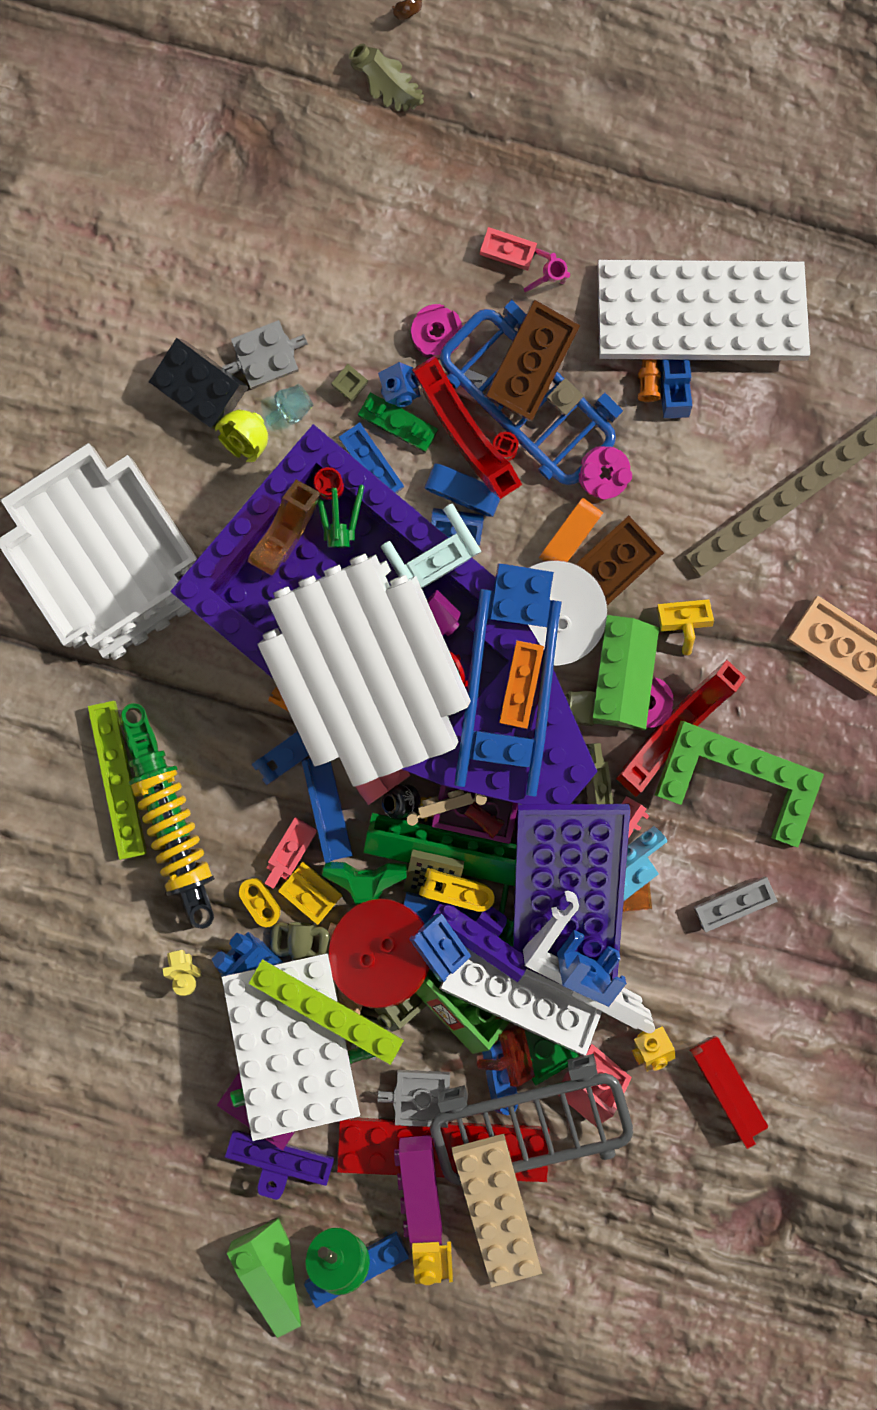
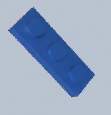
M358 423L339 436V440L348 453L391 490L398 493L404 489V485L361 423Z

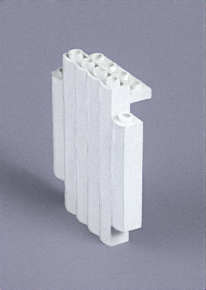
M88 443L1 499L17 527L0 537V549L63 646L78 648L87 642L90 647L98 649L103 658L110 659L112 657L113 660H116L127 652L125 649L129 645L134 643L137 646L149 638L147 634L152 630L161 631L170 625L169 620L176 615L182 617L191 611L188 606L170 591L179 582V576H184L196 562L197 557L133 459L128 455L107 468L95 448Z
M366 554L349 560L351 565L341 569L339 564L325 570V576L316 580L314 575L298 582L300 587L294 590H290L289 586L274 592L275 598L270 600L268 604L281 632L278 628L263 634L264 640L258 643V647L314 766L340 757L353 787L455 749L459 741L448 715L467 708L471 702L417 577L414 576L408 579L406 575H402L391 580L390 586L386 579V575L391 571L387 561L379 563L376 555L367 558Z

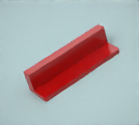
M713 1036L692 1048L690 1052L740 1141L746 1149H749L756 1145L753 1137L766 1130L768 1124L720 1039L717 1036Z

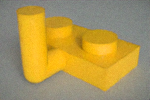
M709 599L657 605L661 631L683 629L682 653L684 655L692 653L695 641L693 628L713 627L714 618Z

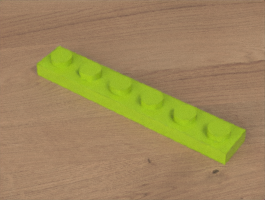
M116 701L88 706L119 860L147 854L136 797L128 783L132 780Z
M264 959L261 960L248 983L390 1065L404 1042V1039Z

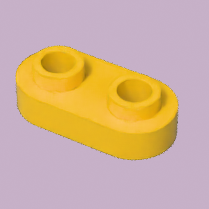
M249 878L244 881L239 888L240 899L257 924L262 927L273 926L281 915L279 905L260 879ZM251 886L257 888V895H251L249 893V888ZM265 908L271 909V917H266L263 914Z

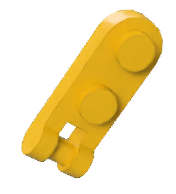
M427 868L425 873L427 879L419 892V895L479 912L488 910L494 903V894L487 885L442 873L431 868ZM437 881L443 883L441 891L435 890Z

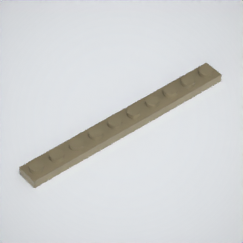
M877 417L687 554L684 558L699 578L877 449Z

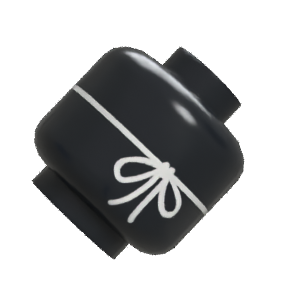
M410 784L396 785L385 793L382 798V808L392 819L407 818L410 812L418 813V807L421 804L419 792Z

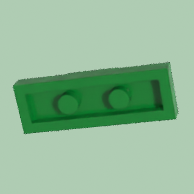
M371 392L358 413V417L425 453L438 432V428L402 408L386 402V400Z

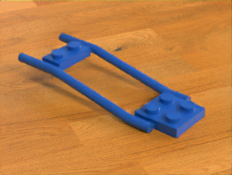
M498 563L494 590L480 589L467 688L471 702L465 708L454 782L456 786L465 787L469 759L530 767L526 795L537 796L546 737L557 631L562 605L561 601L550 600L554 572ZM487 619L547 628L534 739L474 731Z

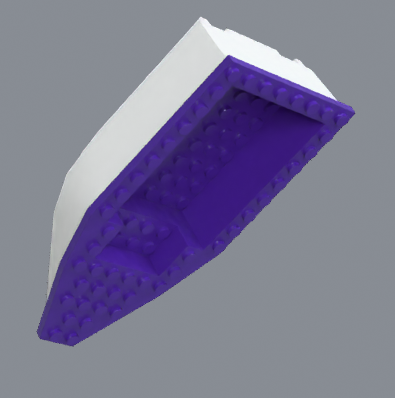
M313 424L170 592L273 678L258 647V643L264 640L263 634L278 628L281 632L268 604L270 600L275 598L274 592L289 586L290 590H294L300 587L298 582L313 575L316 580L325 576V570L340 564L341 569L351 565L349 560L362 554H366L367 558L376 555L379 563L387 561L391 571L386 575V579L391 586L390 581L399 576L381 548L383 544L390 541L405 565L447 540L448 537ZM326 467L337 470L343 480L344 491L338 498L339 524H347V530L349 529L358 488L360 485H364L363 497L355 527V540L350 541V547L329 548L327 547V541H324V530L317 501L318 499L323 500L330 529V524H333L332 500H325L318 494L314 478L319 470ZM470 558L467 562L422 588L426 600L438 590L461 613L457 621L459 623L457 629L449 636L444 634L443 639L450 652L454 655H460L461 659L459 661L464 670L465 681L469 680L480 589L493 591L495 576L473 558ZM487 619L474 731L534 739L544 650L527 729L499 723L516 641L540 645L529 625ZM554 669L537 796L526 795L530 767L469 759L465 787L454 785L465 709L448 715L459 741L455 749L428 758L415 765L402 768L444 786L519 804H571L598 772Z

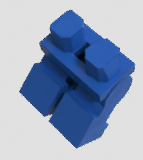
M247 932L245 935L236 933L230 939L229 944L232 949L227 954L222 951L218 952L212 958L213 964L222 977L255 970L262 959L272 965L286 963L278 958L264 942L254 937L250 932Z

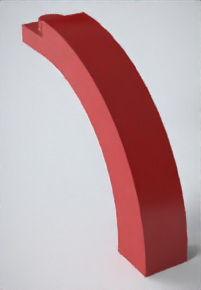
M433 356L412 369L423 389V394L441 424L484 484L499 499L522 486L512 464L494 448L465 408L437 357Z
M728 660L723 662L672 711L670 717L663 724L659 725L623 766L624 769L616 779L635 797L642 793L656 772L667 760L680 721L699 726L715 709L738 690L746 677Z

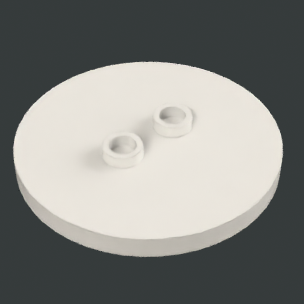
M546 561L529 567L554 572L550 600L562 602L554 665H565L581 659L596 646L605 629L607 604L600 585L586 570L569 562ZM529 625L538 642L545 649L547 628Z

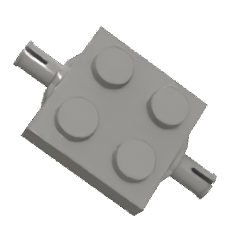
M278 320L232 338L231 341L236 351L237 361L222 367L231 374L241 371L246 376L252 390L298 372L299 369L294 359V349L308 345L304 334L289 340Z
M398 1070L397 1085L394 1092L378 1091V1103H393L396 1112L395 1125L430 1127L432 1119L438 1113H441L438 1105L439 1092L450 1089V1072ZM448 1122L443 1123L441 1127L448 1128Z

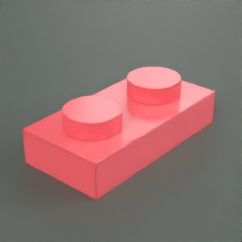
M488 227L480 255L528 271L537 243Z

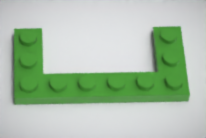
M680 721L654 795L682 805L698 757L701 756L787 788L788 791L771 838L799 847L824 774L690 723Z

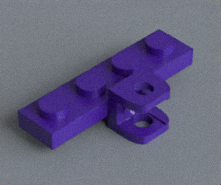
M441 902L431 918L437 913L442 914L465 947L516 982H519L527 966H525L524 955L498 937L507 923V917L491 906L488 910L481 913L477 921H474L448 903ZM490 916H494L497 921L492 920Z
M235 1129L232 1131L225 1158L263 1168L258 1183V1193L261 1196L275 1200L282 1196L288 1176L327 1186L334 1157L288 1144L282 1151L265 1138L252 1141L251 1134ZM273 1181L276 1183V1186L272 1187L268 1182Z

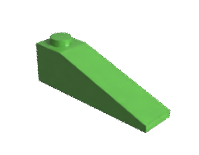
M276 1218L231 1241L227 1255L240 1281L278 1338L300 1327L301 1318L294 1281L295 1274L294 1267L292 1266L290 1240L279 1218Z

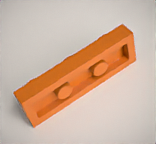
M516 641L499 723L527 729L544 646Z

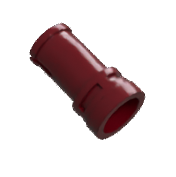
M475 801L464 814L481 826L483 831H486L492 839L505 823L504 820L497 818L496 815L492 816L476 804Z

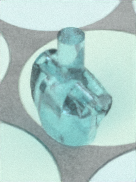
M298 383L293 387L282 389L274 395L277 409L267 415L265 419L270 426L281 418H284L290 425L301 421L314 405L305 389Z

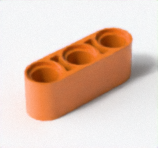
M582 498L539 556V559L543 562H568L603 512Z

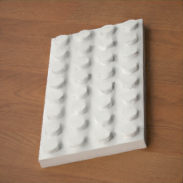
M598 260L599 359L807 361L810 357L804 262Z

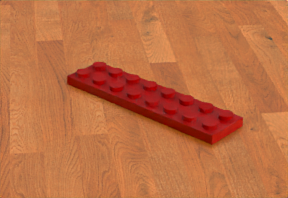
M355 1117L340 1121L337 1173L397 1175L401 1173V1168L395 1165L394 1150L399 1149L400 1138L430 1136V1127L395 1125V1119ZM448 1122V1128L440 1127L451 1167L458 1174L452 1148L464 1145L458 1123ZM463 1123L469 1143L489 1138L484 1123ZM491 1124L494 1136L504 1134L511 1161L523 1160L514 1126ZM519 1125L528 1158L549 1153L541 1126ZM432 1140L436 1177L445 1178ZM548 1165L515 1173L517 1181L547 1182Z

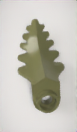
M359 44L351 50L349 54L350 65L353 69L363 71L366 74L369 92L373 98L376 99L383 95V105L385 107H389L395 101L396 111H399L402 105L403 110L408 111L410 106L413 110L416 106L423 104L424 95L422 90L417 89L418 85L416 83H409L412 78L410 74L400 73L402 69L400 61L386 58L379 49L367 47L365 44Z

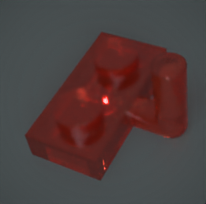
M516 1025L499 1034L503 1058L499 1060L479 1059L477 1061L479 1070L502 1071L507 1068L510 1086L519 1087L535 1077L524 1028Z

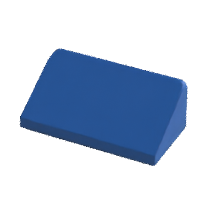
M433 508L431 523L448 538L457 534L444 510ZM457 511L477 545H480L484 515Z

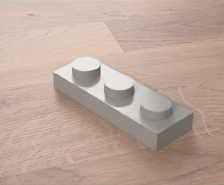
M764 876L693 908L703 931L708 932L778 901L768 878Z

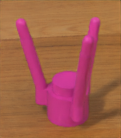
M536 248L535 253L548 259V262L543 267V276L526 286L524 292H528L547 281L555 282L560 280L561 284H565L567 278L570 277L565 261L557 258L555 253L550 254Z

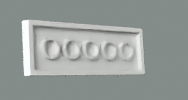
M465 947L471 957L453 974H450L445 982H441L440 990L579 1055L586 1056L602 1013L601 1010L572 996L570 989L526 969L519 982H516Z

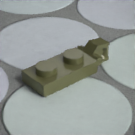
M601 743L586 744L598 771L586 785L588 804H613L608 762H604L602 757Z

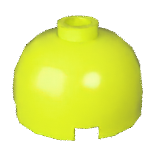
M241 409L229 412L215 426V431L219 429L221 433L218 438L225 448L238 458L241 457V454L248 457L246 462H255L267 446L268 432L264 425V420L255 412L251 413Z

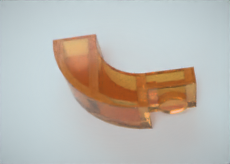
M296 479L282 497L279 510L271 526L249 555L248 562L273 576L281 563H285L301 538L321 493Z

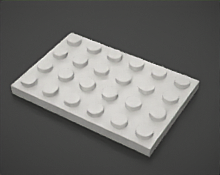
M328 953L274 965L337 1001ZM256 969L223 976L222 981L252 1141L359 1117L360 1110L345 1039L248 984Z

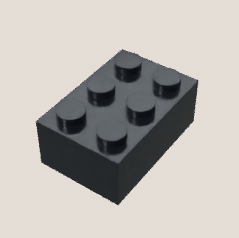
M179 338L174 340L148 381L211 429H215L217 423L227 413L235 409L248 389L247 385L189 342Z

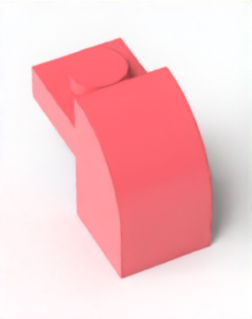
M400 769L355 787L365 802L370 805L409 777L410 773Z

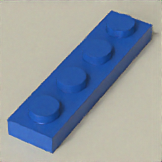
M397 1231L367 1247L370 1266L364 1282L409 1259V1253ZM310 1278L304 1282V1286L316 1308L340 1296L330 1294L319 1288Z

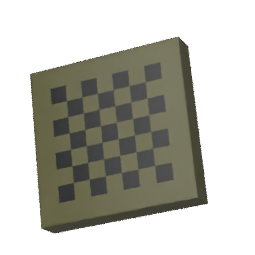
M412 850L403 891L419 894L421 886L425 885L427 879L425 877L427 868L461 877L464 861ZM437 881L435 890L441 891L443 883Z

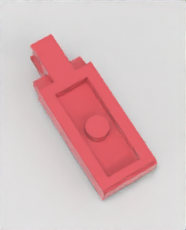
M297 817L294 818L268 861L267 869L272 872L265 882L266 885L274 889L281 877L287 880L292 875L316 835L317 829Z

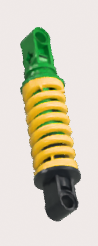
M136 703L128 704L124 707L120 716L126 742L133 757L129 765L134 768L136 776L128 783L135 796H143L144 798L137 806L140 810H148V813L142 817V821L146 824L152 823L153 825L147 830L149 837H157V840L151 843L152 849H165L164 852L156 856V862L170 863V865L160 870L161 876H170V879L165 884L166 896L179 894L190 925L199 929L207 928L214 920V913L204 885L215 878L211 874L207 862H195L204 855V850L202 848L190 849L199 843L200 838L198 835H190L189 832L195 829V823L185 821L191 812L188 808L181 809L180 805L186 802L184 795H176V792L182 788L181 783H172L175 781L174 776L177 775V766H167L164 759L166 756L165 751H158L156 737L149 724L145 709ZM130 710L137 711L140 714V721L130 723L126 719V713ZM198 909H204L207 912V919L202 924H197L194 921V913Z

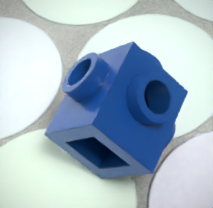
M398 362L378 373L382 385L381 393L386 402L398 407H405L410 405L412 400L421 396L418 388L420 384L412 371L413 367Z

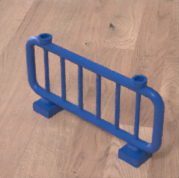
M513 300L504 307V318L494 310L484 309L478 311L441 350V365L448 373L447 377L455 389L461 385L507 432L514 434L518 439V443L542 465L538 471L547 480L554 477L565 485L578 483L582 465L570 475L563 473L556 465L595 425L606 436L601 446L613 447L616 440L615 430L607 420L609 419L613 423L623 410L606 393L594 404L597 409L583 397L568 415L578 406L592 422L552 462L538 446L567 416L565 417L562 414L533 443L520 430L527 420L522 418L515 425L501 411L504 407L501 405L496 406L483 393L491 384L497 370L479 389L464 375L503 333L513 341L517 333L515 328L519 329L526 313ZM483 320L492 321L500 330L459 370L450 359L451 353ZM558 372L553 379L555 385L545 394L539 408L547 401V397L565 379Z

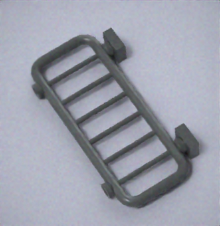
M589 1054L568 1060V1071L571 1080L471 1105H467L468 1094L465 1085L440 1091L438 1105L441 1113H438L432 1119L430 1133L443 1175L450 1183L462 1185L459 1174L455 1173L451 1167L441 1134V1125L448 1121L457 1120L463 1143L467 1144L469 1141L462 1118L482 1113L490 1138L494 1136L487 1112L506 1107L509 1109L523 1160L512 1162L515 1173L598 1153L602 1160L613 1158L616 1155L615 1149L626 1146L633 1136V1125L619 1080L613 1075L598 1073L594 1054ZM601 1084L608 1085L612 1090L623 1129L619 1137L606 1140L591 1089L592 1086ZM586 1088L601 1141L580 1146L565 1093ZM560 1094L575 1147L554 1152L539 1099ZM534 1101L549 1154L528 1158L513 1106Z

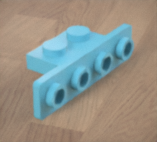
M655 826L645 831L628 845L624 901L659 875L648 856L667 843L668 840Z

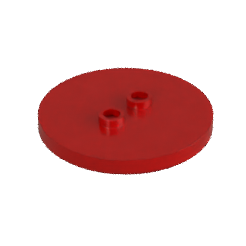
M388 899L369 900L352 908L336 926L329 946L332 977L341 992L353 1002L372 1008L392 1007L410 998L424 982L429 966L409 938L415 936L418 930L425 924L412 909Z

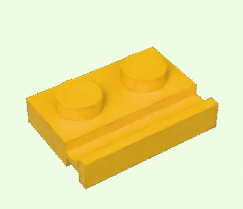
M304 861L278 890L279 893L317 925L343 896L342 893Z
M451 1241L447 1242V1245L439 1246V1242L412 1243L415 1284L432 1285L434 1283H441V1279H449V1282H453Z

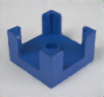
M573 930L557 952L562 986L609 1007L627 984L625 976L622 975L615 977L612 981L610 980L609 974L620 961V953L612 947H607L597 961L575 951L583 941L584 934Z

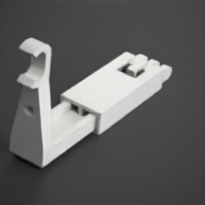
M565 891L566 900L571 902L569 906L563 911L558 910L557 907L551 908L553 917L523 949L525 966L561 985L562 980L558 957L548 953V950L579 908L577 896L571 891ZM626 988L622 989L609 1007L570 990L572 996L635 1029L638 1028L646 1033H653L655 1031L651 1012L641 1004L643 1002L641 996Z

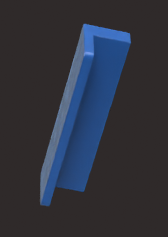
M311 759L302 760L325 864L333 860L353 856L332 762L329 761L314 766Z

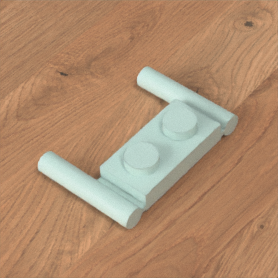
M453 504L446 506L443 510L457 534L404 565L390 541L381 546L399 577L406 575L409 579L416 576L421 588H424L482 552Z

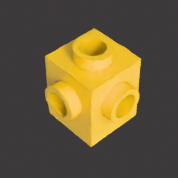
M663 1026L655 1029L653 1033L643 1031L634 1039L635 1049L632 1050L638 1065L643 1064L646 1071L652 1069L654 1071L660 1070L667 1066L669 1061L675 1059V1049Z

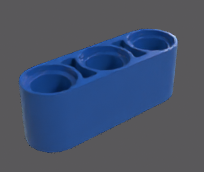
M437 463L433 465L424 487L427 491L488 517L494 516L501 500L484 482Z

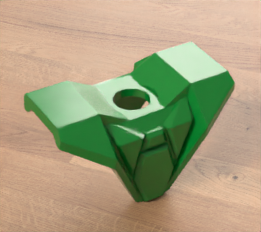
M330 862L324 865L322 876L348 890L357 906L369 900L379 899L385 888L407 878L408 869L407 864L387 863L375 870L356 869L345 862Z

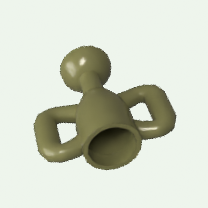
M279 922L272 928L270 947L276 956H291V959L296 961L329 954L330 935L328 930L323 927H314V924L305 922H290L288 924ZM282 930L288 933V947L281 949ZM316 935H320L318 954L311 950L313 938Z

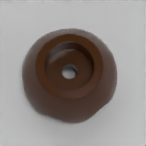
M422 0L399 1L395 6H392L394 16L401 21L410 18L421 11Z

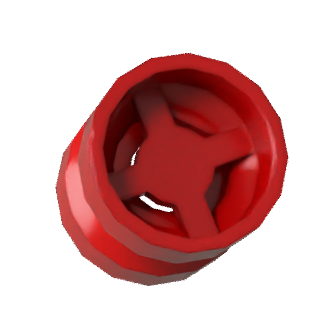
M506 431L501 432L493 440L494 448L506 460L510 462L515 458L519 443L514 434Z
M326 467L319 470L315 475V488L322 498L332 500L331 488L337 489L338 498L342 495L344 483L337 470Z

